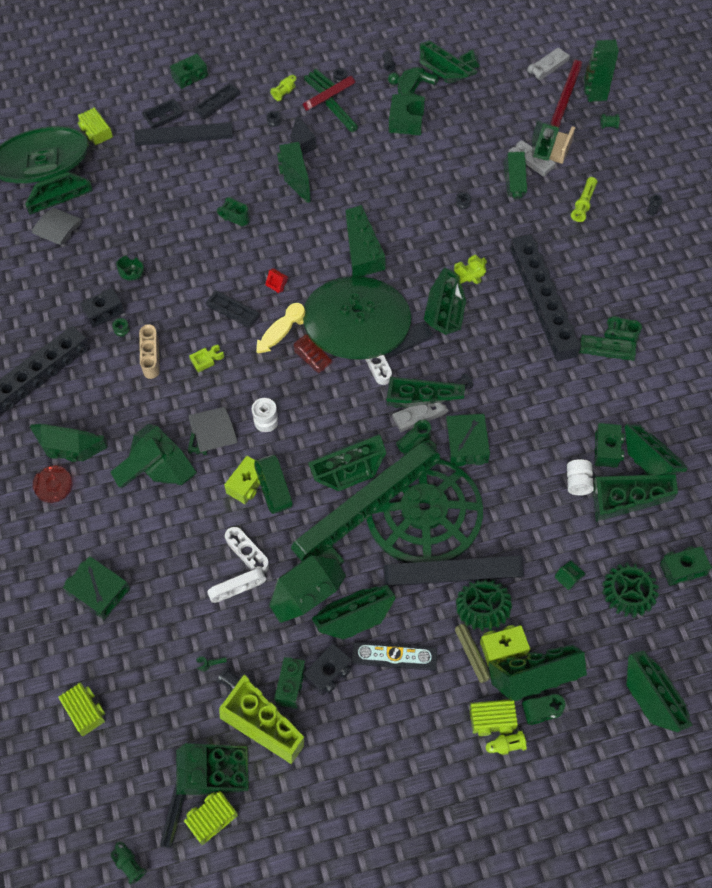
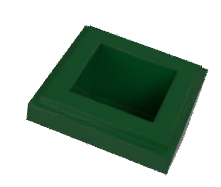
M473 49L459 56L460 60L472 68L480 67L478 55Z
M569 561L558 570L555 579L566 589L570 590L586 573L573 561Z

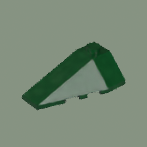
M390 377L386 404L396 408H407L464 399L465 385Z

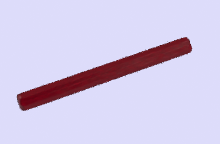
M581 60L573 62L550 123L557 127L561 123L582 66Z

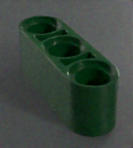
M273 454L255 460V471L269 511L272 514H276L292 508V499L278 458Z

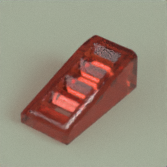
M307 334L293 344L294 352L318 374L332 363V360ZM320 359H323L321 363L316 364Z

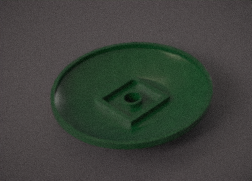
M63 126L36 128L15 135L0 144V180L10 183H33L61 175L74 168L85 158L89 149L87 138L79 130Z
M351 276L329 281L317 288L309 296L304 306L306 312L303 317V324L309 338L322 350L346 359H371L391 352L404 341L411 324V312L405 298L392 286L368 277Z

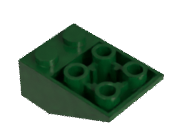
M189 743L182 745L176 750V795H208L213 792L217 794L219 791L221 793L249 791L247 746Z

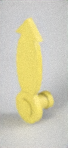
M291 304L286 310V315L269 327L262 340L257 341L256 352L258 354L271 351L269 348L285 337L294 322L299 325L303 324V317L306 311L302 304Z

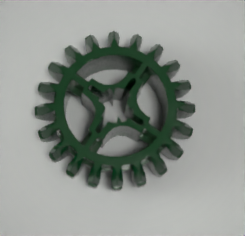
M628 562L624 564V567L619 564L616 569H610V574H606V581H603L602 587H604L602 595H606L605 602H611L610 609L616 607L617 614L623 611L624 617L631 613L633 618L637 616V613L643 616L645 611L650 612L651 606H655L657 603L655 599L659 597V593L656 592L659 589V585L654 584L656 578H650L651 571L645 573L644 566L638 569L636 563L630 567ZM615 582L618 584V588L621 590L620 595H618L615 590ZM641 585L645 589L646 598L642 595L643 592L640 590Z
M477 579L475 584L469 582L468 587L463 586L462 591L458 593L456 612L461 622L465 621L466 627L472 625L473 630L479 627L481 631L484 628H488L491 631L493 626L499 629L500 623L505 624L506 618H509L511 615V596L508 594L507 588H503L501 583L496 585L494 580L489 583L486 579L484 582H479Z

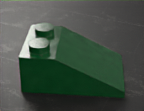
M299 142L279 145L280 152L277 153L278 163H281L278 164L279 173L283 174L284 181L301 198L310 203L309 179Z

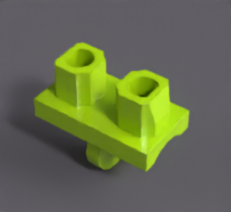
M475 254L468 259L469 265L467 266L462 262L456 263L454 265V272L460 276V283L462 284L466 281H473L475 284L481 283V277L486 273L485 264L487 260L485 258L480 259Z

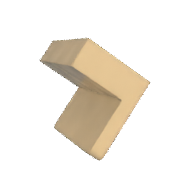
M571 127L569 134L558 132L549 159L563 164L573 140L575 127Z

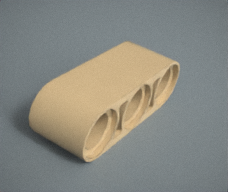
M144 325L140 329V365L144 376L148 379L157 377L160 372L159 339L156 329L152 325Z

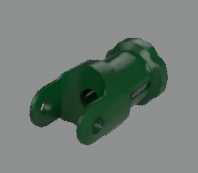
M117 842L115 844L116 850H113L110 854L111 858L115 862L116 867L119 870L122 869L128 877V883L133 885L147 873V870L140 867L135 860L134 853L124 842Z

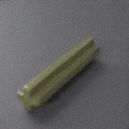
M458 625L455 627V632L479 682H487L490 680V674L466 625Z

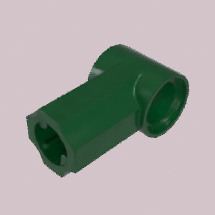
M427 420L417 421L414 424V428L396 443V446L406 455L420 443L430 440L432 436L431 424ZM425 430V431H427V432H425V433H420L419 431Z

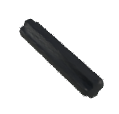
M176 783L160 841V847L166 849L172 848L185 797L184 794L176 795Z

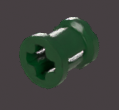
M615 114V116L601 115V129L605 127L619 128V114Z

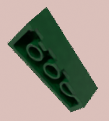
M575 645L548 649L546 654L528 653V658L516 659L515 656L506 658L507 662L498 664L496 660L488 661L491 684L511 701H518L525 696L539 694L543 690L556 688L563 683L577 681L579 678L587 676L585 652Z

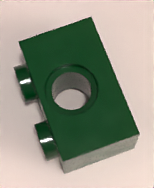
M197 53L169 66L172 79L180 89L208 77L207 65Z
M598 423L595 431L594 466L618 468L620 461L624 460V450L621 449V444L624 443L625 434L621 432V425Z
M691 546L679 553L669 552L664 555L660 563L669 586L707 576L712 569L702 546L697 548ZM681 562L687 563L689 567L683 566Z
M284 657L275 694L277 706L298 708L304 673L306 671L304 660Z

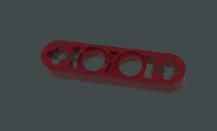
M353 75L304 102L302 105L305 111L356 83Z

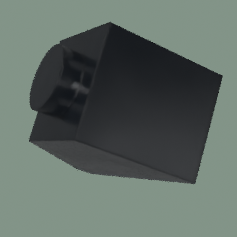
M299 116L296 117L290 134V143L299 142L302 155L316 149V137Z

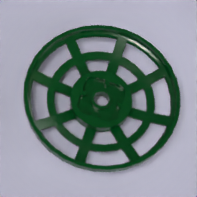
M439 459L436 464L455 471L451 476L448 477L440 472L428 470L419 477V484L411 488L406 487L401 491L404 493L401 502L389 503L388 501L373 513L384 512L386 522L393 531L386 541L377 531L372 515L366 519L370 534L383 551L404 563L453 560L470 548L481 529L483 503L475 483L463 470L454 464ZM427 475L438 477L444 481L438 487L427 484ZM463 477L469 483L476 496L477 503L465 501L462 490L455 483L458 479ZM451 486L457 493L459 501H448L444 491ZM421 503H427L429 504L430 508L428 510H422L420 509L419 505ZM448 509H460L459 517L454 525L446 518ZM466 509L477 511L476 523L468 538L459 531L465 518ZM401 510L404 521L399 526L392 520L390 511ZM440 524L448 530L440 536L434 538L430 536V529ZM410 525L421 529L422 538L406 534L405 531ZM452 536L461 543L459 547L446 554L431 557V545L441 543ZM399 537L407 542L423 545V557L405 554L392 546Z

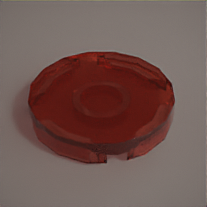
M60 466L44 468L43 471L35 475L33 480V490L36 496L43 502L48 503L59 502L65 499L73 486L70 474Z

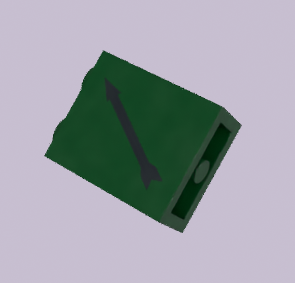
M485 414L446 416L445 427L450 463L458 467L466 464L483 465L488 463L490 451Z
M90 556L80 563L78 570L73 576L67 578L63 586L68 596L104 621L130 591L127 581Z

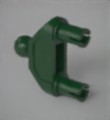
M421 67L405 70L401 77L396 72H392L388 76L389 84H398L399 95L420 96L414 94L420 83L426 82L436 86L439 79L438 75L428 73Z

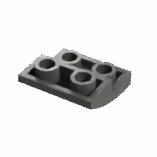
M51 208L37 222L32 233L55 244L62 245L71 238V232L81 225V219L56 208Z
M225 407L188 415L192 433L196 434L200 452L237 443L236 435Z

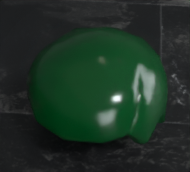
M125 255L116 262L119 276L127 281L138 280L145 271L143 262L138 260L137 257L129 259Z

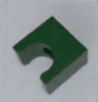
M392 94L389 133L421 135L425 97Z

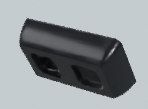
M170 99L142 112L143 117L151 128H159L181 118L183 114L182 108L175 99ZM169 111L175 112L173 115L166 116V113ZM156 117H159L161 119L155 123H152L151 121Z

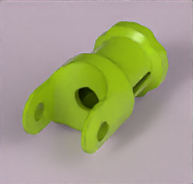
M290 75L280 81L276 88L270 90L272 97L277 101H281L285 94L292 92V89L295 88L294 81H296V76Z
M522 730L513 735H499L495 741L486 744V751L488 753L498 752L502 755H507L510 751L522 749L525 751L527 749Z

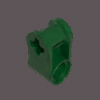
M227 197L225 203L217 209V214L221 218L231 221L238 226H246L250 222L247 205L231 197Z
M612 316L607 319L608 328L604 336L610 339L637 342L642 325L636 320Z
M557 694L522 702L528 725H535L559 718L566 706L564 698ZM554 703L555 706H559L558 710L551 707V704Z

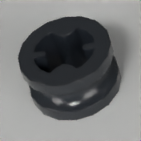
M337 68L333 71L335 83H339L347 78V71L344 68Z
M278 111L267 113V124L270 127H277L281 124V115Z
M466 192L457 194L456 206L460 209L469 208L471 205V195Z

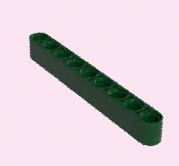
M427 442L420 443L295 540L291 550L301 561L310 555H320L432 468L439 461L440 454Z

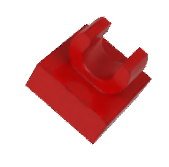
M272 268L269 270L265 285L281 293L288 277Z

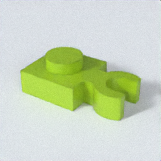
M214 345L210 351L204 348L189 355L198 373L213 366V360L224 358L223 351L216 353L220 351L219 345Z

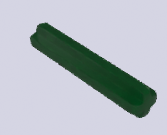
M332 97L326 99L327 107L352 133L357 131L358 125Z

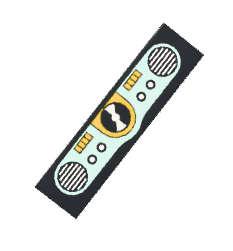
M358 642L353 644L352 665L436 671L437 648Z

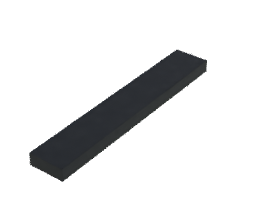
M232 122L134 130L135 146L233 138Z

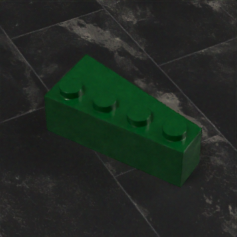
M616 39L596 40L595 46L592 48V54L583 78L585 85L584 95H587L588 102L607 101L619 53Z
M362 205L346 209V229L352 277H363L385 270L386 257Z
M676 474L596 477L593 482L595 519L598 522L673 501L678 494Z

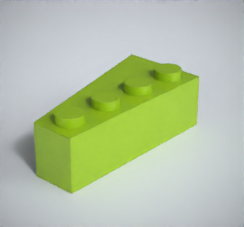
M243 675L220 706V719L292 764L304 747V736Z

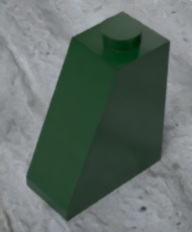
M537 120L532 135V157L549 161L559 127Z
M525 151L508 152L503 162L507 195L513 199H521L527 193Z

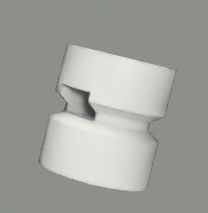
M269 398L256 400L252 405L255 427L261 432L274 430L278 425L276 404Z
M573 460L567 464L569 493L573 495H587L593 491V478H591L593 470L590 461Z

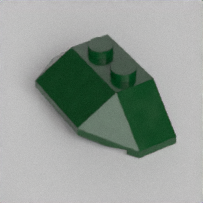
M431 40L420 43V63L432 71L434 75L444 79L446 83L451 84L477 74V70Z
M66 172L35 184L25 205L29 215L92 192V186L88 179Z
M446 267L443 268L429 291L424 320L432 328L444 335L461 330L466 305L460 276Z
M45 424L30 425V429L45 454L53 459L64 458L71 462H84L108 447L103 435Z
M147 424L134 434L129 456L151 438H156L165 453L144 470L154 482L183 485L197 474L184 453L158 426Z
M626 424L625 434L628 455L634 459V463L645 470L647 475H671L687 471V465L663 442L647 432L644 427Z
M379 434L357 440L324 453L309 461L308 465L314 481L336 491H341L373 478L387 452Z
M310 555L277 579L269 607L279 623L302 616L334 594L339 589L346 575L336 559Z
M388 585L362 589L326 605L317 615L312 617V621L320 633L344 640L382 623L396 598Z
M644 650L630 654L628 656L627 687L649 722L677 733L693 726L687 705L663 668L652 658L648 657Z

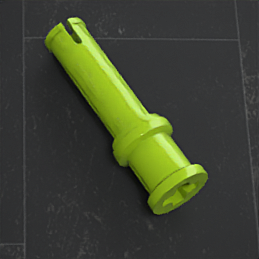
M594 177L587 179L582 195L575 203V210L572 211L571 218L576 222H583L586 219V212L590 209V200L598 183Z

